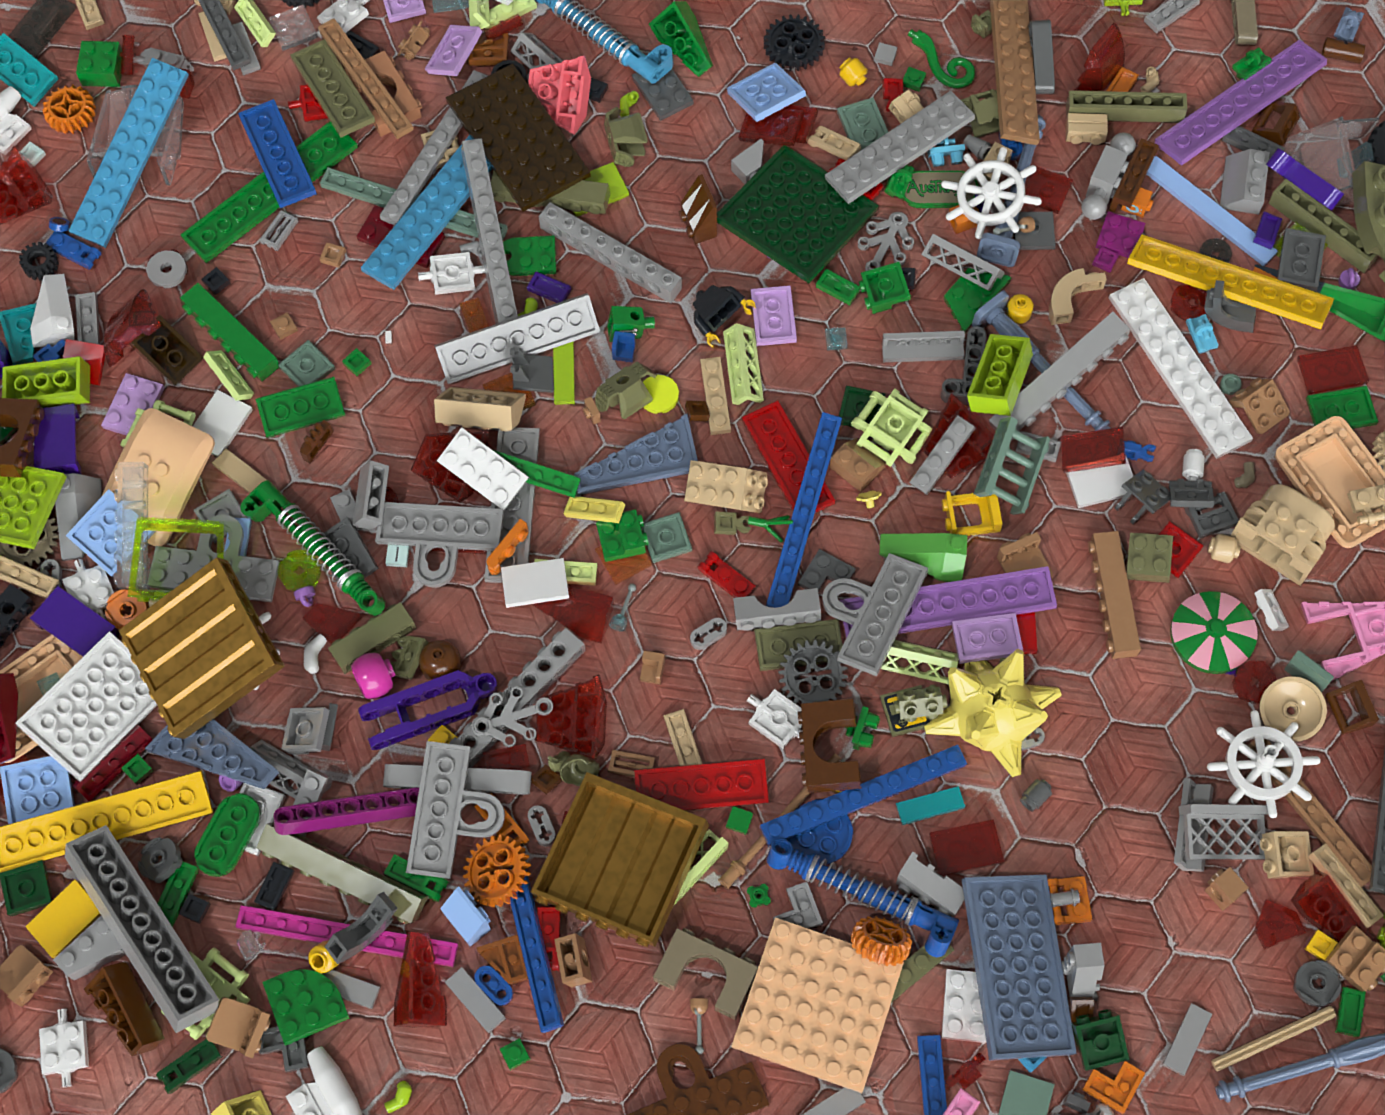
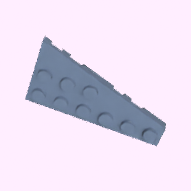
M688 415L681 416V419L673 423L670 422L664 425V428L643 436L625 446L621 451L608 455L606 459L598 463L595 462L574 473L575 477L581 478L578 495L689 474L691 460L698 461Z
M214 719L186 739L173 737L168 732V725H166L145 748L150 753L265 789L279 774L277 769Z

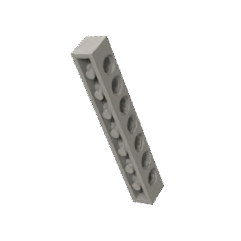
M551 202L539 215L540 229L555 235L556 238L665 301L672 303L682 290V278Z
M567 628L562 632L558 631L553 636L552 642L547 647L544 646L539 650L533 662L529 661L523 667V672L518 677H513L509 681L508 687L503 692H499L503 701L499 706H496L491 719L497 717L495 716L497 711L504 709L510 697V690L515 686L522 688L523 696L517 701L512 712L533 706L586 651L584 643ZM557 650L565 651L562 656L554 655ZM542 665L550 666L547 671H541L540 667ZM528 680L536 681L533 686L525 685ZM513 690V695L520 696L519 690ZM495 696L493 703H499V697ZM484 707L478 716H483L487 707ZM472 722L464 727L463 733L458 738L455 737L449 743L465 746L468 741L476 742L475 746L471 748L468 768H472L499 741L490 735L483 738L475 736L471 730ZM479 723L478 729L480 730L485 724ZM504 725L494 727L504 734L509 730Z

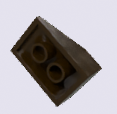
M161 315L155 318L130 343V346L174 386L203 359Z

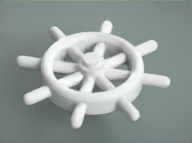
M1006 147L1000 148L997 160H988L977 164L970 154H965L963 159L969 166V169L963 174L959 183L942 181L941 183L943 188L957 191L959 203L958 208L946 214V219L950 221L964 214L970 221L978 224L975 232L977 239H981L985 226H996L1007 223L1012 232L1017 233L1019 226L1013 218L1019 213L1023 204L1040 205L1042 202L1039 197L1025 195L1023 179L1033 174L1037 169L1036 166L1031 165L1018 172L1012 165L1004 162L1007 154ZM993 172L991 181H988L984 174ZM1001 174H1004L1009 177L1008 179L998 184ZM977 178L982 187L973 186L970 183ZM1013 184L1016 185L1017 193L1003 191ZM966 192L978 194L977 197L967 202ZM1001 199L1011 200L1013 202L1008 208H1006L1002 203ZM984 202L981 213L973 209Z
M1253 710L1250 713L1252 728L1242 731L1236 737L1223 727L1216 729V733L1230 743V746L1226 753L1225 762L1208 763L1207 769L1209 771L1226 770L1230 781L1237 788L1228 800L1230 805H1236L1243 795H1246L1256 800L1266 801L1269 817L1276 818L1275 800L1284 797L1291 791L1295 792L1305 801L1312 799V795L1297 783L1301 778L1303 766L1317 765L1321 759L1318 756H1301L1299 748L1291 739L1299 727L1296 722H1292L1284 732H1281L1271 727L1261 726L1259 712ZM1255 739L1257 753L1244 743ZM1264 739L1273 741L1275 743L1274 745H1268L1265 747ZM1283 748L1289 758L1276 757ZM1239 750L1251 760L1236 761L1237 751ZM1291 766L1290 778L1276 767ZM1241 769H1253L1246 779L1239 771ZM1270 774L1283 783V785L1273 788ZM1259 776L1262 777L1263 788L1253 785Z

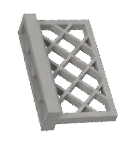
M1188 804L1179 806V815H1183L1186 859L1265 860L1264 851L1260 848V840L1262 839V834L1265 833L1264 815L1268 814L1267 805ZM1191 819H1196L1202 825L1197 833L1192 829ZM1213 819L1221 825L1216 833L1209 826ZM1232 820H1235L1240 825L1236 833L1228 826ZM1251 820H1257L1258 829L1255 833L1247 826ZM1204 830L1212 836L1207 844L1200 837ZM1224 830L1232 837L1227 844L1219 837ZM1243 830L1251 837L1246 844L1239 838ZM1195 841L1203 847L1199 854H1193V844ZM1215 841L1223 848L1219 854H1216L1210 848ZM1235 841L1242 848L1237 855L1230 849ZM1254 841L1259 846V855H1255L1249 849Z

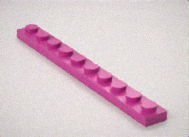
M241 905L235 927L246 931L321 943L322 941L330 940L334 933L345 929L350 924ZM383 931L361 951L454 967L458 943Z

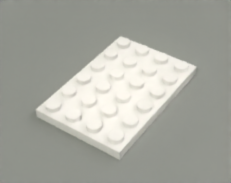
M110 631L16 722L17 727L80 782L157 706L156 702L149 695L148 686L140 678V671L137 665L132 662L128 648Z

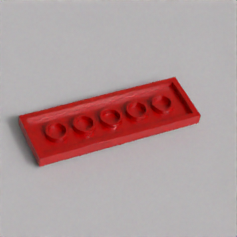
M777 400L743 416L742 422L793 511L809 459V453ZM825 481L815 513L835 504V499Z
M765 759L634 770L636 792L682 810L769 803Z

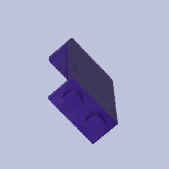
M75 404L43 408L45 416L41 420L39 433L34 439V467L64 474H81V467L77 461L76 419H80V414Z
M59 586L54 589L30 617L36 626L48 631L82 657L109 631L117 639L120 635V632L114 625Z

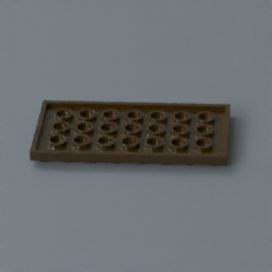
M513 64L446 97V102L472 140L482 138L486 160L522 212L591 177L589 169Z

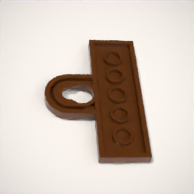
M675 1044L666 1048L660 1054L657 1061V1074L667 1098L627 1115H750L768 1107L769 1102L752 1062L709 1080L698 1053L690 1046ZM676 1062H683L695 1075L694 1084L688 1089H679L673 1083V1065Z

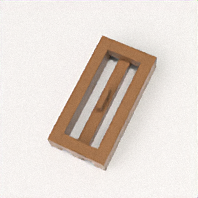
M612 750L608 773L635 777L634 771L616 768L614 765L638 770L653 769L655 758ZM619 757L649 763V766L615 760V758Z

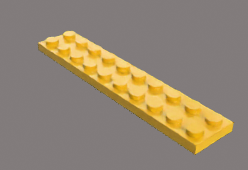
M1143 234L1140 236L1127 264L1206 291L1215 288L1216 280L1224 281V294L1227 298L1318 329L1322 328L1334 301L1332 297Z
M202 770L0 826V873L37 861L65 855L66 843L107 825L114 838L118 840L213 813Z

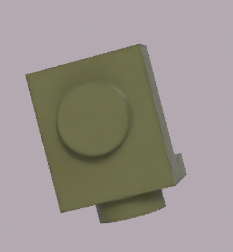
M989 10L980 16L976 14L972 16L970 27L974 33L979 34L983 39L992 33L991 12Z

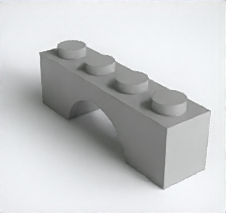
M818 588L797 590L791 602L778 608L764 606L755 596L733 598L737 630L749 631L753 628H772L779 625L791 626L796 623L821 621Z

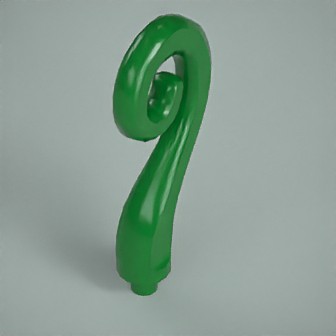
M911 29L908 36L912 38V43L925 53L930 69L940 83L950 88L961 89L973 82L975 68L968 59L963 57L951 59L947 64V72L951 75L949 76L940 66L933 40L921 30L916 32ZM956 66L965 68L966 75L964 77L953 78L958 74Z

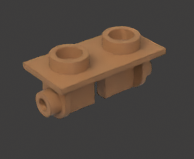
M422 20L418 26L415 24L408 32L410 34L408 40L405 38L398 46L401 50L397 56L403 53L407 60L414 59L421 48L416 42L422 46L427 38H429L430 30L427 27H421Z

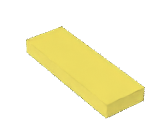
M575 496V498L569 497L563 514L569 518L619 523L625 504L623 501Z

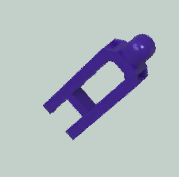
M458 670L362 705L358 712L362 721H370L397 711L401 724L385 729V732L368 738L371 749L379 750L438 729L441 725L446 726L475 715L481 699L495 693L498 685L496 678L490 673H482L471 677ZM459 688L466 690L469 698L467 702L454 707L448 706L446 710L432 715L429 713L424 718L410 722L406 707Z

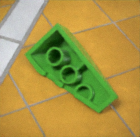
M950 533L881 534L879 555L887 558L890 553L927 567V574L939 581H960L963 578L967 556L968 535Z

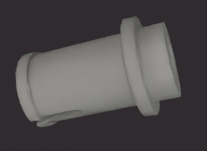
M1073 888L1066 892L1050 893L1053 908L1070 904L1076 906V904L1080 903L1078 890H1073Z

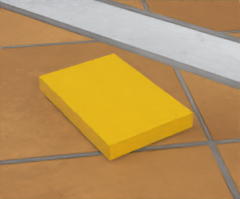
M74 880L25 927L51 958L54 959L92 925L101 914L78 880Z

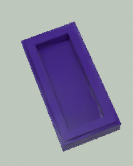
M1264 211L1261 215L1253 243L1271 250L1274 246L1282 218Z
M535 272L527 286V291L555 303L565 301L572 290L571 286L538 272Z

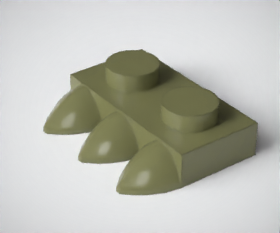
M404 636L397 640L403 649H397L392 652V657L397 661L391 662L396 677L412 680L419 665L420 653L429 642L420 637Z

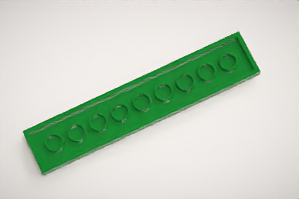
M329 121L296 146L311 181L314 182L326 172L327 168L335 166L356 150L358 146L349 135L340 138ZM262 172L180 234L181 238L206 264L280 208L265 173Z

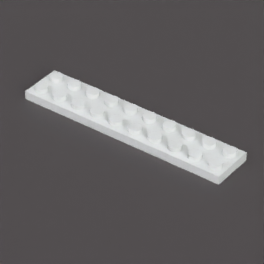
M1145 278L1110 294L1109 300L1130 328V331L1215 458L1218 459L1250 443L1253 437Z

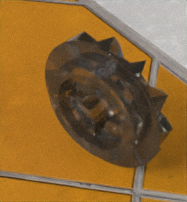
M1217 238L1206 240L1201 245L1199 251L1200 254L1229 263L1232 256L1230 246L1225 241ZM1212 250L1215 253L1219 252L1218 257H1216L1215 255H1211Z

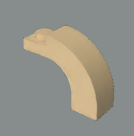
M1081 268L1061 278L1053 290L1049 304L1051 325L1070 323L1074 314L1071 298L1081 292L1104 289L1107 280L1105 272H1092L1085 275L1084 268Z

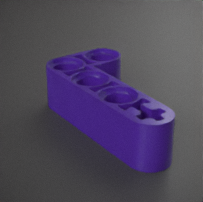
M1277 148L1266 163L1267 166L1279 175L1292 182L1331 211L1344 196L1337 188L1279 148Z

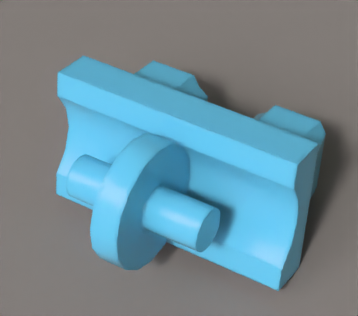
M947 137L936 145L941 147L929 149L927 152L928 158L931 157L933 167L943 166L944 156L948 155L951 158V165L961 164L965 144L951 145L955 144V138L948 139Z
M1206 314L1186 320L1198 353L1201 354L1218 348L1219 344L1214 335L1213 326L1209 323Z

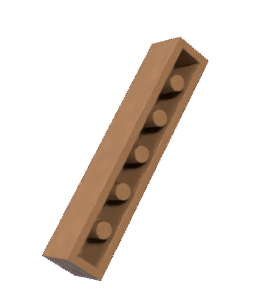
M1119 532L1093 533L1091 540L1088 541V551L1093 555L1094 560L1091 566L1092 572L1096 573L1097 576L1095 581L1096 592L1100 593L1101 600H1099V610L1103 612L1105 619L1102 621L1103 631L1107 632L1108 640H1106L1107 651L1111 652L1112 659L1136 657L1141 647Z

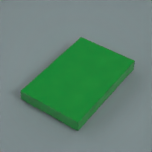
M1367 386L1307 395L1306 397L1314 426L1333 416L1342 417L1352 429L1373 426L1378 423Z

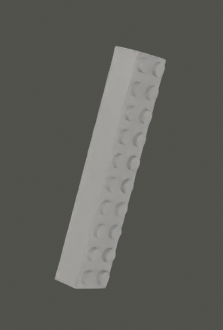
M107 825L66 843L65 859L174 1031L178 1033L214 1014L218 1009L219 998Z

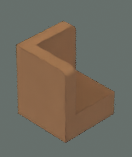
M643 651L640 681L661 685L665 654Z

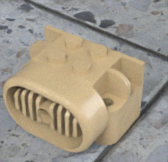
M1275 484L1268 488L1260 501H1255L1251 504L1244 516L1238 521L1231 536L1237 539V546H1241L1243 550L1301 586L1325 551V542L1333 532L1335 522L1331 514L1313 500L1289 486Z

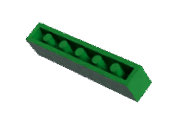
M199 283L180 297L183 303L181 307L189 316L192 314L195 317L194 320L201 328L205 326L210 337L213 340L218 339L221 342V347L227 353L231 352L234 355L233 358L240 366L244 364L247 367V372L253 378L257 377L263 382L279 368L277 358Z

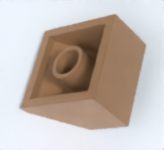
M855 438L844 443L830 459V468L859 492H862L887 464L886 461L862 446L861 448L856 445L859 439Z

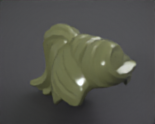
M561 751L554 757L548 756L547 758L551 770L560 772L561 779L567 784L580 786L586 772L596 776L599 774V763L581 754L571 755L569 752Z

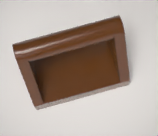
M1272 102L1265 107L1252 132L1280 146H1284L1300 118L1296 104ZM1272 110L1282 114L1274 129L1262 128Z
M1362 680L1325 694L1342 735L1371 727L1379 720ZM1347 693L1351 694L1362 720L1350 726L1347 725L1336 699L1337 696Z

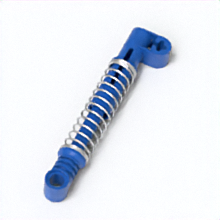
M777 838L771 843L766 861L773 869L781 870L789 867L788 870L794 869V873L799 871L798 874L801 875L802 879L807 882L810 881V883L817 878L819 879V887L823 882H826V890H829L831 885L835 886V894L839 889H842L843 897L846 896L847 892L851 893V901L855 896H858V903L861 904L863 902L867 904V908L870 906L875 907V911L879 909L883 911V915L886 913L891 914V919L895 916L899 918V922L904 920L906 925H916L930 931L925 943V949L928 954L933 957H942L946 954L959 919L924 905L916 897L910 899L907 897V893L903 896L899 894V890L894 892L891 890V886L887 889L883 887V883L878 885L875 883V880L869 881L867 876L862 881L858 880L859 873L851 877L850 869L844 874L842 873V865L838 870L834 869V862L828 867L826 866V858L820 863L819 855L806 854L804 856V852L799 854V850L796 849L794 851L792 844L786 839Z

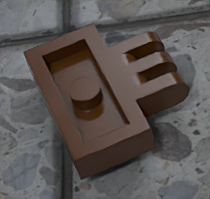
M325 420L321 424H314V430L311 429L308 432L310 436H305V442L301 446L300 454L303 460L309 464L333 434L330 423Z

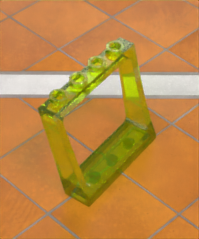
M138 517L128 597H137L138 602H150V598H159L160 600L171 592L168 590L137 588L143 531L215 534L217 536V557L224 559V521Z

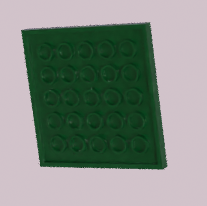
M784 144L717 212V223L809 284L878 211L879 205L863 195L848 204L825 180V174L828 172Z

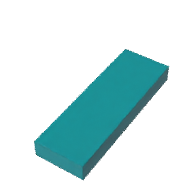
M959 786L898 802L896 803V808L901 824L906 825L965 809V804Z

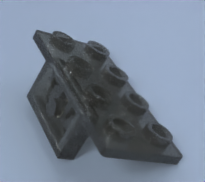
M37 0L8 37L36 59L76 10V6L67 0Z

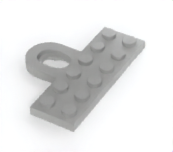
M384 502L382 523L377 526L375 542L387 545L416 546L413 563L414 573L423 585L437 588L446 585L454 577L459 549L495 550L501 542L505 511L495 508ZM434 548H442L446 556L443 562L440 563V568L436 571L429 570V563L426 560L429 551Z
M216 515L203 525L197 551L161 546L155 547L147 586L149 588L173 590L218 557L228 560L249 600L272 602L280 562L279 560L240 556L244 538L242 526L237 519L230 515ZM221 531L228 532V539L230 540L228 549L222 553L213 552L211 544L217 538L218 533Z
M889 553L872 587L847 578L834 580L826 586L823 592V606L826 612L836 619L853 625L837 656V661L874 676L878 675L928 573L927 567ZM841 593H851L862 598L864 604L857 610H850L838 600V596Z
M427 741L406 873L451 879L458 835L487 838L496 834L503 826L505 811L503 805L496 797L487 793L465 791L471 747ZM477 804L480 808L486 809L489 816L484 822L469 825L462 820L461 812L466 805Z

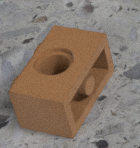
M1229 867L1225 872L1221 868L1207 882L1209 886L1205 892L1224 911L1249 887Z
M576 933L554 939L562 983L572 988L592 982L585 939Z

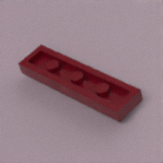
M137 724L81 782L76 781L73 786L88 801H91L122 771L121 768L137 754L144 751L153 739Z

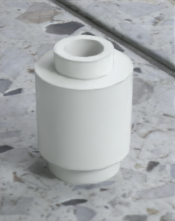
M1189 449L1183 457L1182 475L1189 481H1196V479H1200L1204 475L1205 457L1201 450Z

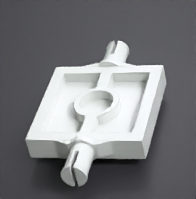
M337 0L318 15L317 19L319 23L324 24L334 18L342 30L347 33L369 15L363 5L370 0ZM316 32L318 37L322 39L323 37L320 32Z
M469 252L430 256V271L418 272L419 281L431 279L435 295L475 290V274L485 273L484 265L473 266Z
M78 559L81 567L77 560L74 561L78 572L75 575L62 579L66 591L106 620L102 610L107 607V601L114 593L107 574L99 565L86 569L83 560Z
M775 689L763 701L753 694L748 697L747 702L756 707V712L749 721L750 726L782 749L795 736L799 738V732L803 731L801 730L802 724L798 722V711H801L798 705Z
M58 1009V1023L51 1027L39 1029L41 1070L43 1075L61 1074L62 1088L72 1086V1072L89 1067L86 1021L83 1020L72 1023L68 1022L67 1009Z

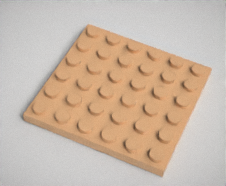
M775 917L732 1043V1048L863 1093L904 961L902 964H896V966L891 964L885 966L881 963L878 965L876 962H870L867 958H862V954H857L856 949L852 947L851 943Z

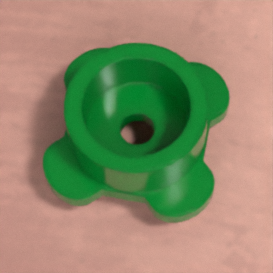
M761 884L759 887H748L749 905L752 908L770 904L771 899L767 893L769 888L766 884Z

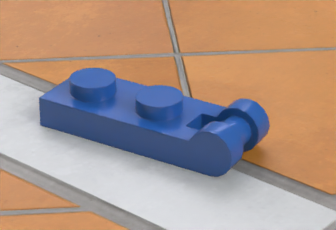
M54 231L46 242L55 253L88 270L93 267L94 260L101 256V252L98 249L90 247L62 232Z

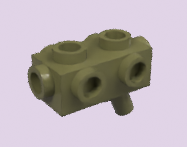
M930 685L925 689H907L902 692H896L897 701H893L895 714H899L900 720L904 719L907 722H913L917 717L924 716L928 719H935L939 714H943V708L947 707L946 695H942L940 687Z

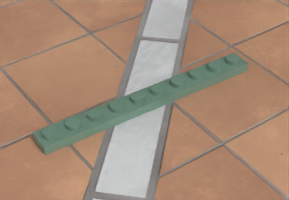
M327 168L320 182L322 188L384 208L396 191V189L331 168ZM458 210L445 226V228L478 238L474 214ZM499 223L503 241L508 231V226Z

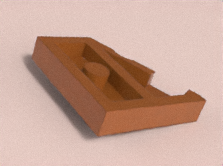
M502 34L503 38L493 41L491 38L483 43L475 44L469 55V66L496 65L508 60L509 34Z
M518 934L476 947L478 953L509 985L528 980Z

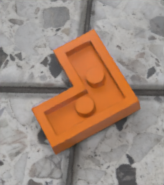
M1126 1061L1123 1062L1114 1080L1093 1069L1082 1090L1124 1114L1145 1072Z

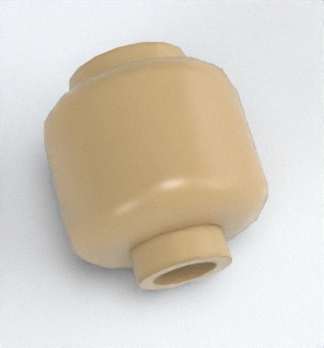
M1217 534L1216 537H1212L1210 540L1208 553H1210L1213 560L1231 563L1233 558H1238L1241 546H1237L1238 541L1235 537Z

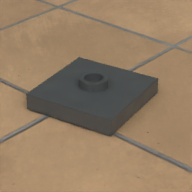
M1053 211L1019 212L1018 221L1027 216L1032 217L1035 221L1034 231L1022 233L1019 230L1017 233H1014V240L1020 243V250L1055 249Z

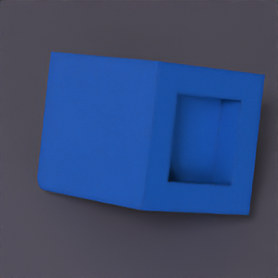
M615 331L612 344L613 360L633 363L636 347L635 334Z

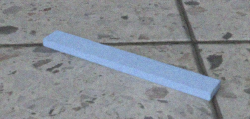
M1154 157L1146 174L1260 265L1265 266L1276 256L1278 251L1272 247L1270 250L1253 243L1255 233L1159 157Z

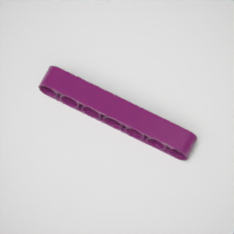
M419 788L280 807L274 812V829L280 835H291L413 817L417 807V803L413 801L418 800Z

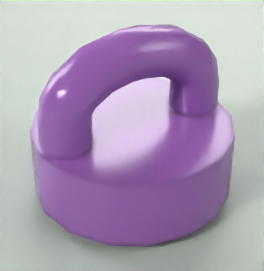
M1349 268L1341 273L1338 280L1339 285L1343 288L1354 290L1360 282V276L1353 268Z
M306 586L294 591L296 601H301L306 607L313 605V596L316 595L313 586Z
M219 775L221 787L228 792L235 791L243 783Z

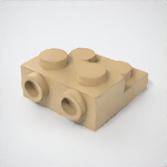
M1273 831L1262 834L1260 848L1265 854L1263 870L1267 873L1268 878L1314 876L1313 862L1308 857L1311 854L1308 831Z

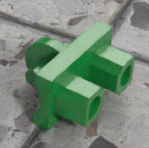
M1258 47L1255 50L1248 51L1245 57L1233 64L1232 69L1237 73L1236 77L1238 79L1247 80L1270 64L1272 59L1266 56Z
M906 165L897 170V172L889 177L884 192L891 197L896 196L902 199L909 182L913 178L914 168Z
M862 707L858 722L856 723L857 727L846 728L845 735L851 737L853 731H855L852 738V748L859 750L860 747L872 748L874 735L865 733L866 727L877 729L880 722V716L870 713L868 707Z

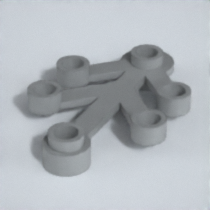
M894 212L886 221L879 223L870 221L867 223L866 232L870 235H874L880 230L888 228L889 230L886 234L873 238H859L858 248L860 250H867L869 247L881 244L873 260L866 263L865 271L872 270L870 266L881 267L880 263L889 247L894 256V263L900 262L901 266L905 264L906 255L900 251L895 239L898 231L902 239L903 249L911 250L914 246V239L908 235L905 228L908 224V218L904 213ZM873 226L875 229L871 230L869 227ZM866 242L867 245H861L860 243ZM901 257L903 260L899 261L896 258Z
M515 686L510 690V697L501 715L491 719L496 706H499L503 701L501 694L493 693L489 697V704L483 716H478L472 721L471 730L477 737L483 738L490 735L501 741L507 748L515 745V736L512 734L506 735L494 727L504 725L523 735L525 740L532 741L537 735L536 730L532 727L527 728L517 723L516 720L537 713L542 716L548 715L553 709V703L549 698L544 697L540 698L533 706L512 712L518 699L523 696L522 688ZM513 690H519L520 696H513ZM498 696L500 699L499 703H493L492 697ZM541 703H545L547 705L546 711H542L540 709ZM479 723L485 724L486 729L484 731L478 729ZM531 730L534 734L533 737L528 738L526 731ZM506 737H511L513 739V743L511 745H508L505 742Z

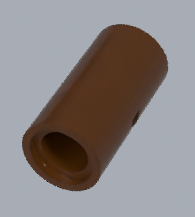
M1326 37L1322 56L1360 64L1364 56L1365 44L1347 41L1345 44L1344 40Z

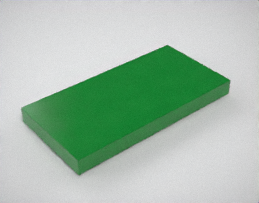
M335 377L256 398L267 438L309 427L315 423L319 424L323 420L330 421L346 416Z

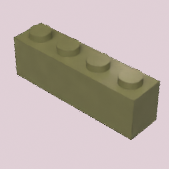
M400 602L397 605L389 606L381 615L373 616L362 627L354 628L343 639L335 640L328 649L343 673L347 674L352 670V663L361 655L380 653L397 642L398 639L408 635L417 628Z

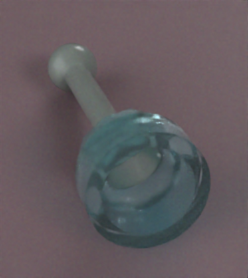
M633 583L628 586L629 591L620 614L614 615L609 623V626L616 631L623 632L626 629L627 619L624 614L631 595L636 590V585Z

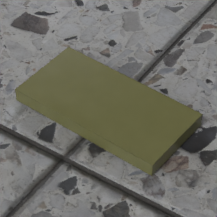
M838 619L754 629L760 671L784 669L780 665V662L787 663L783 656L792 655L789 650L790 648L797 651V643L805 647L806 640L810 646L814 640L817 641V646H820L824 641L826 649L831 645L833 646L832 653L840 652L843 646ZM823 656L816 658V664L827 663L826 658ZM798 660L795 662L794 667L806 666L804 661Z

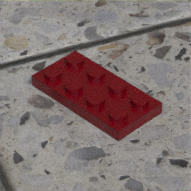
M374 205L357 234L358 241L377 248L393 229L394 225L380 219L383 208ZM443 232L437 236L416 262L417 265L428 268L430 256H435L445 238Z

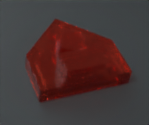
M1267 899L1264 901L1254 928L1264 950L1306 933L1296 911Z
M978 1053L971 1061L965 1062L954 1075L952 1074L945 1080L947 1090L950 1091L958 1084L965 1091L982 1076L976 1068L983 1064L986 1058L981 1053Z

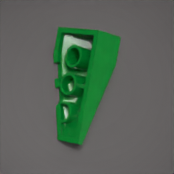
M674 1L649 23L657 40L672 49V53L677 55L683 64L696 76L700 77L713 66L697 19L687 1Z

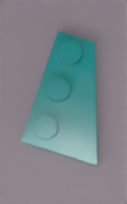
M37 303L0 311V321L13 365L34 361L35 347L32 344L30 328Z

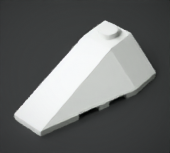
M64 274L43 276L30 328L33 347H45L47 344L55 346L61 339L65 341L66 339L74 340L73 320Z

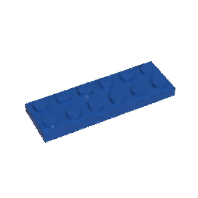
M273 99L239 112V118L280 209L316 195L313 183L275 100Z

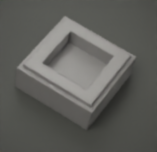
M879 42L874 62L892 66L898 47Z

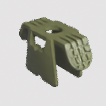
M991 89L961 99L975 115V119L970 122L975 137L1000 131L997 89Z
M615 107L605 114L604 127L614 163L624 167H631L635 161L633 156H645L643 143H647L648 139L640 113L618 118L621 110Z
M635 362L629 367H624L618 373L607 378L605 383L597 388L595 396L597 409L604 412L608 410L609 406L613 408L619 404L621 418H628L652 402L653 398L641 378L647 374L656 378L657 374L639 362Z

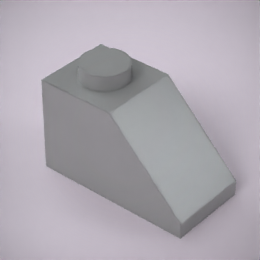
M762 139L731 160V171L744 184L762 167L764 147Z

